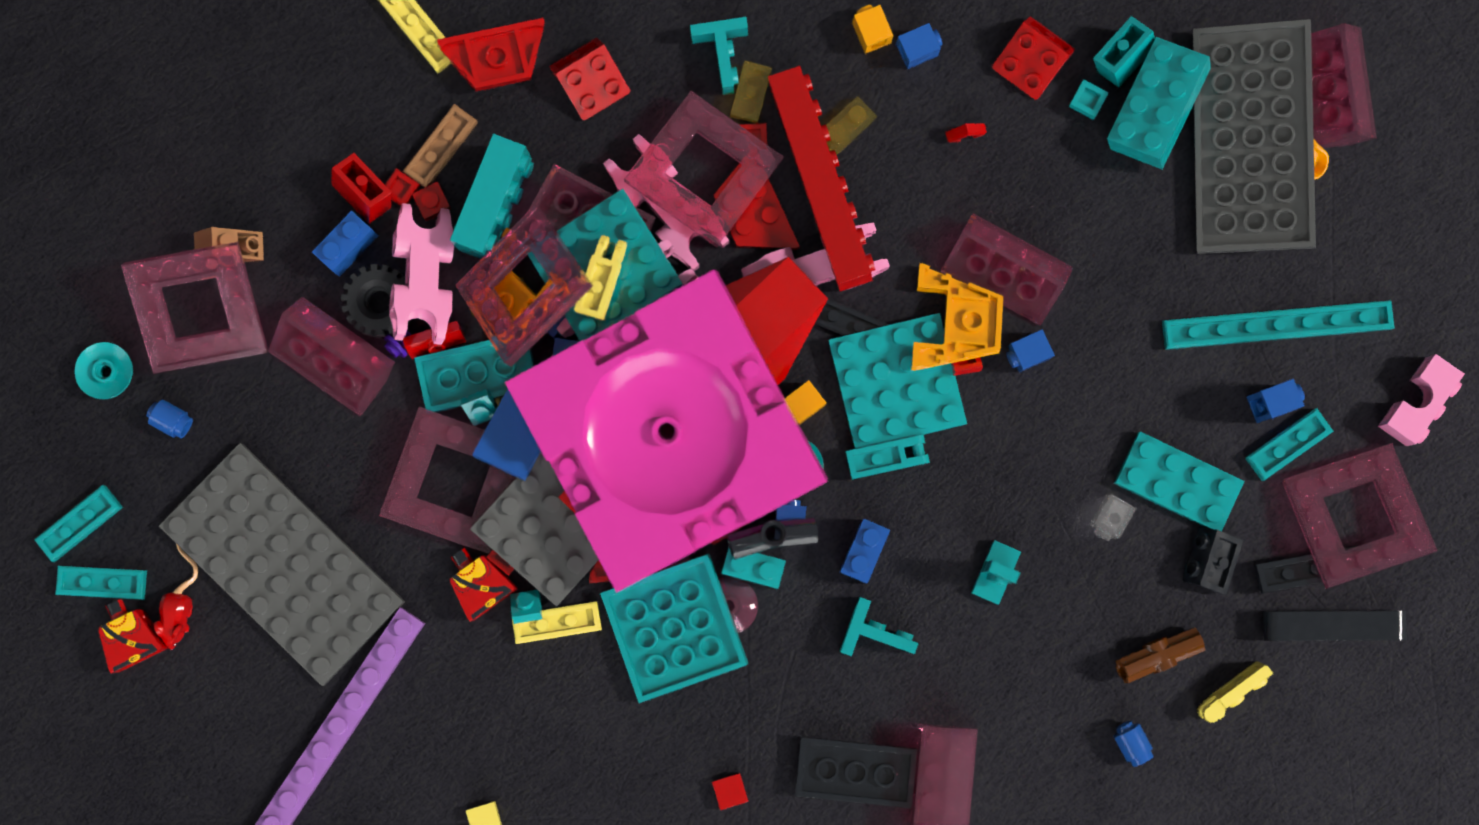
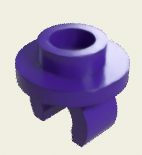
M406 330V335L404 337L409 336L411 334ZM388 334L384 337L387 342L384 347L393 357L401 356L405 358L408 355L405 351L403 340H394V337Z

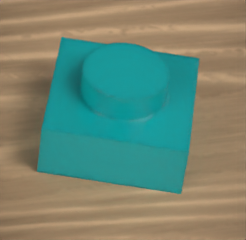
M1083 80L1069 107L1094 120L1108 92Z
M487 388L461 398V406L473 426L491 420L498 407Z
M539 590L510 594L511 614L514 624L542 619Z

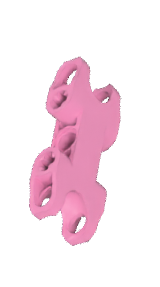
M638 134L633 141L637 150L643 156L641 166L634 171L627 172L620 169L609 158L603 163L604 168L615 183L617 191L624 189L635 208L645 201L664 224L654 233L660 242L668 239L675 248L672 256L680 260L689 269L696 271L699 268V264L689 250L690 242L694 237L698 235L710 236L722 248L729 243V240L721 229L715 214L701 198L697 197L687 205L668 182L678 174L674 166L659 149L652 146Z
M402 203L392 239V256L406 258L405 285L393 284L391 288L389 316L392 323L394 340H403V337L406 335L408 321L415 318L422 319L430 325L433 344L442 345L445 339L448 321L452 313V291L438 289L439 262L450 264L454 251V245L450 241L454 230L449 209H440L436 220V227L424 229L414 222L411 204Z
M874 223L855 226L856 229L862 228L865 238L872 236L877 231ZM790 247L766 254L758 261L741 269L742 275L745 277L789 256L816 286L835 279L825 247L823 250L797 259L794 258ZM887 259L873 261L876 270L871 272L872 278L889 269L890 265Z

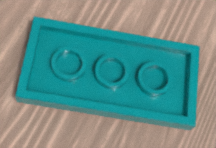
M526 331L509 344L503 343L496 338L415 357L427 414L462 407L461 398L486 388L493 399L503 397L508 389L505 382L535 366Z
M1139 431L1114 484L1203 527L1222 531L1245 481Z

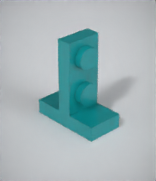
M746 17L690 25L692 44L715 41L723 95L733 94L734 84H739L737 68L731 67L730 57L735 56L732 39H727L748 36Z
M993 540L971 594L999 605L1007 584L1016 583L1020 572L1014 570L1021 551Z
M858 597L839 652L852 656L860 634L915 654L918 643L912 641L914 635L898 629L896 634L886 632V625L870 620L868 625L864 624L871 601Z

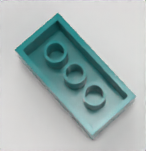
M1156 37L1107 138L1110 149L1163 169L1211 69L1210 56Z
M496 134L492 135L450 238V241L459 251L487 262L491 261L494 253L497 254L500 251L502 241L499 238L502 231L509 228L512 215L510 211L513 204L517 205L523 193V189L520 188L524 178H529L534 165L531 162L532 158L526 146Z

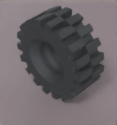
M377 264L370 265L371 268L368 269L362 267L359 269V274L353 273L349 277L352 279L349 284L345 282L343 288L346 292L345 295L341 294V301L344 302V306H341L342 311L346 314L347 321L364 335L373 336L377 339H382L387 334L393 337L389 308L385 312L376 313L371 310L369 300L378 291L386 292L390 296L393 284L405 285V276L395 268L392 269L387 265L378 266ZM409 320L408 325H410L413 320Z

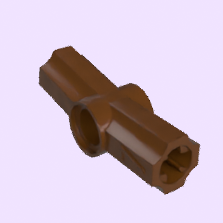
M1193 627L1169 638L1162 637L1144 644L1142 649L1115 660V668L1124 683H1130L1148 674L1168 670L1176 666L1177 662L1205 651L1204 641L1197 628Z

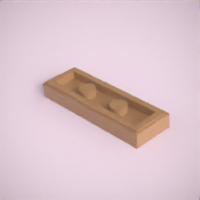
M454 104L403 172L424 188L431 185L477 125V120Z

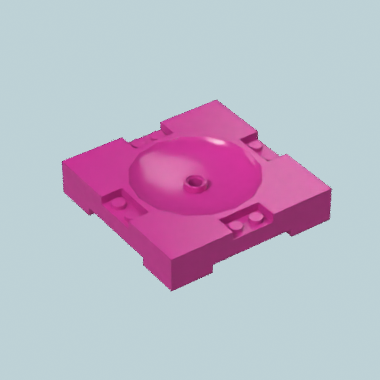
M716 270L701 276L638 310L635 314L505 382L546 461L550 462L576 511L575 515L616 592L809 492L828 480L803 430L796 421L746 327L745 321ZM665 422L672 424L675 428V435L671 439H667L661 434V426Z

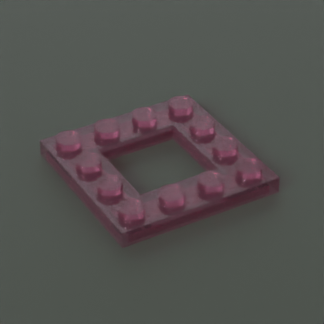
M691 91L626 175L624 182L718 248L781 163L784 156ZM696 133L742 164L712 206L666 174Z
M534 205L492 247V250H489L456 284V287L503 362L512 367L593 287V284L543 211ZM532 251L553 283L514 320L494 288Z
M239 242L124 262L122 264L123 274L154 374L267 353V343ZM216 278L230 328L176 338L162 287Z
M419 407L379 516L489 554L491 547L470 528L517 477L490 465L472 517L417 498L436 444L473 456L472 454L485 430Z
M1392 443L1286 478L1282 481L1326 589L1438 551ZM1373 481L1395 534L1345 551L1323 498Z

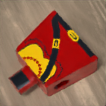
M464 548L451 557V560L460 572L449 580L469 621H474L518 590V588L494 563L486 558L487 556L482 555L473 561Z
M122 599L106 606L112 621L99 627V634L110 673L121 672L168 649L161 637L157 635L154 623L144 610H134L128 613Z

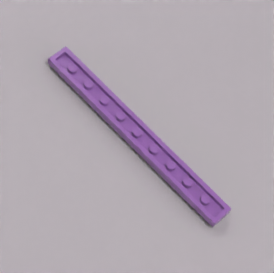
M402 607L398 609L255 825L293 824L425 625L423 621Z

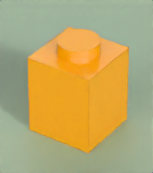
M867 5L857 10V14L853 18V26L865 54L891 44L893 34L881 5L876 7Z
M809 380L785 398L799 425L826 405V401Z

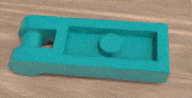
M924 435L846 451L851 480L930 463L928 454L925 455L923 444L926 443ZM912 447L914 457L906 459L904 448Z

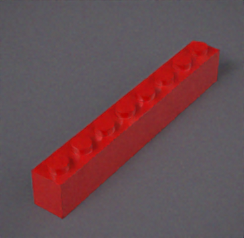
M797 66L768 76L769 85L839 292L871 282V272L876 270L871 254L865 255L862 245L867 243L862 228L856 229L853 219L858 218L853 202L847 203L844 193L849 192L844 176L838 177L836 167H839L840 164L835 150L829 151L827 142L831 141L827 126L826 124L820 125L818 116H821L822 112L818 100L811 99L809 91L813 90L809 74L803 75L801 67Z

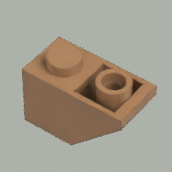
M210 227L194 233L195 261L233 263L263 260V232Z

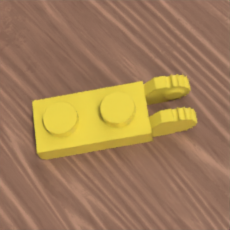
M604 235L598 241L595 254L591 256L574 308L576 313L603 321L627 247L625 241L619 240L615 246L612 259H605L610 238Z
M1257 661L1211 694L1202 704L1200 703L1197 709L1198 716L1210 723L1223 718L1226 708L1237 706L1244 700L1246 693L1252 689L1257 690L1263 687L1268 682L1267 678L1273 674L1267 665Z

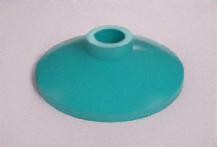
M108 342L95 343L87 347L79 355L75 364V379L78 386L84 393L96 399H111L120 395L130 384L133 375L132 362L127 352L120 346ZM106 367L111 368V374L108 377L103 375Z

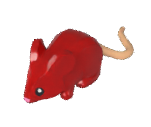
M178 545L177 549L180 554L192 565L193 575L187 581L180 584L172 593L162 596L159 607L160 621L154 622V629L157 635L161 637L164 644L170 650H173L177 643L182 640L184 633L189 632L187 619L192 614V599L182 594V592L196 580L198 575L197 563Z

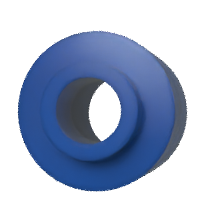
M161 400L158 403L154 402L146 415L149 418V425L173 438L176 436L183 438L188 433L193 419L188 416L187 412L165 400Z
M1127 721L1116 727L1117 733L1113 737L1126 761L1131 762L1133 767L1139 766L1154 757L1151 752L1153 748L1139 723L1133 724L1132 721Z

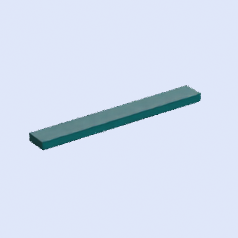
M1391 300L1162 321L1165 350L1395 329Z

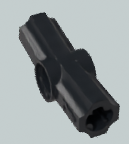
M815 518L788 521L772 520L763 525L727 535V540L733 559L736 560L778 547L817 544L818 530ZM775 528L780 534L779 541H768L765 537L766 529Z

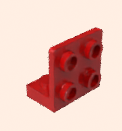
M1030 16L1022 23L992 68L1033 99L1037 100L1063 64L1070 58L1075 48Z
M598 38L593 39L549 66L582 120L590 118L630 93L629 87L608 50Z

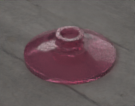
M719 578L726 601L731 600L735 604V608L730 613L737 633H740L753 623L757 615L758 601L756 594L748 583L739 578Z

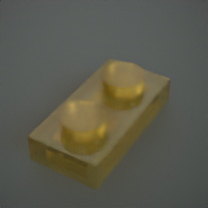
M744 61L730 117L758 124L769 83L768 76H771L772 67Z
M858 96L826 125L831 138L827 145L830 151L835 150L836 155L877 119V115Z

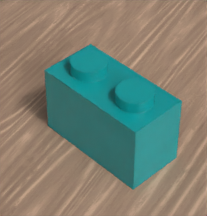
M1131 16L1093 58L1098 73L1120 88L1146 59L1155 40L1154 32Z
M728 549L722 574L778 589L786 561L759 553L734 560L730 549Z

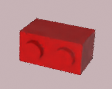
M355 153L332 168V186L368 224L391 209L392 192Z

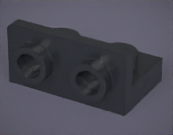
M1199 527L1194 538L1189 560L1185 566L1183 582L1226 595L1243 540L1219 530Z

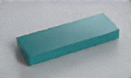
M1315 408L1250 453L1245 459L1260 480L1264 481L1334 431L1319 410Z
M102 485L34 540L50 561L56 562L123 507L107 486Z
M58 566L55 595L145 599L147 571Z

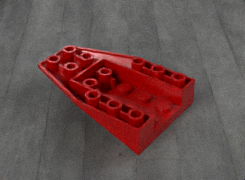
M789 256L726 285L777 385L785 379L828 300L823 292Z

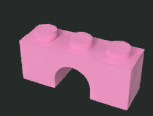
M1437 354L1426 357L1410 379L1423 392L1421 406L1415 408L1405 401L1394 403L1378 427L1405 446L1422 443L1430 432L1427 429L1433 420L1436 421L1446 409L1444 403L1448 397H1453L1461 388L1462 383L1459 381L1464 376V373Z

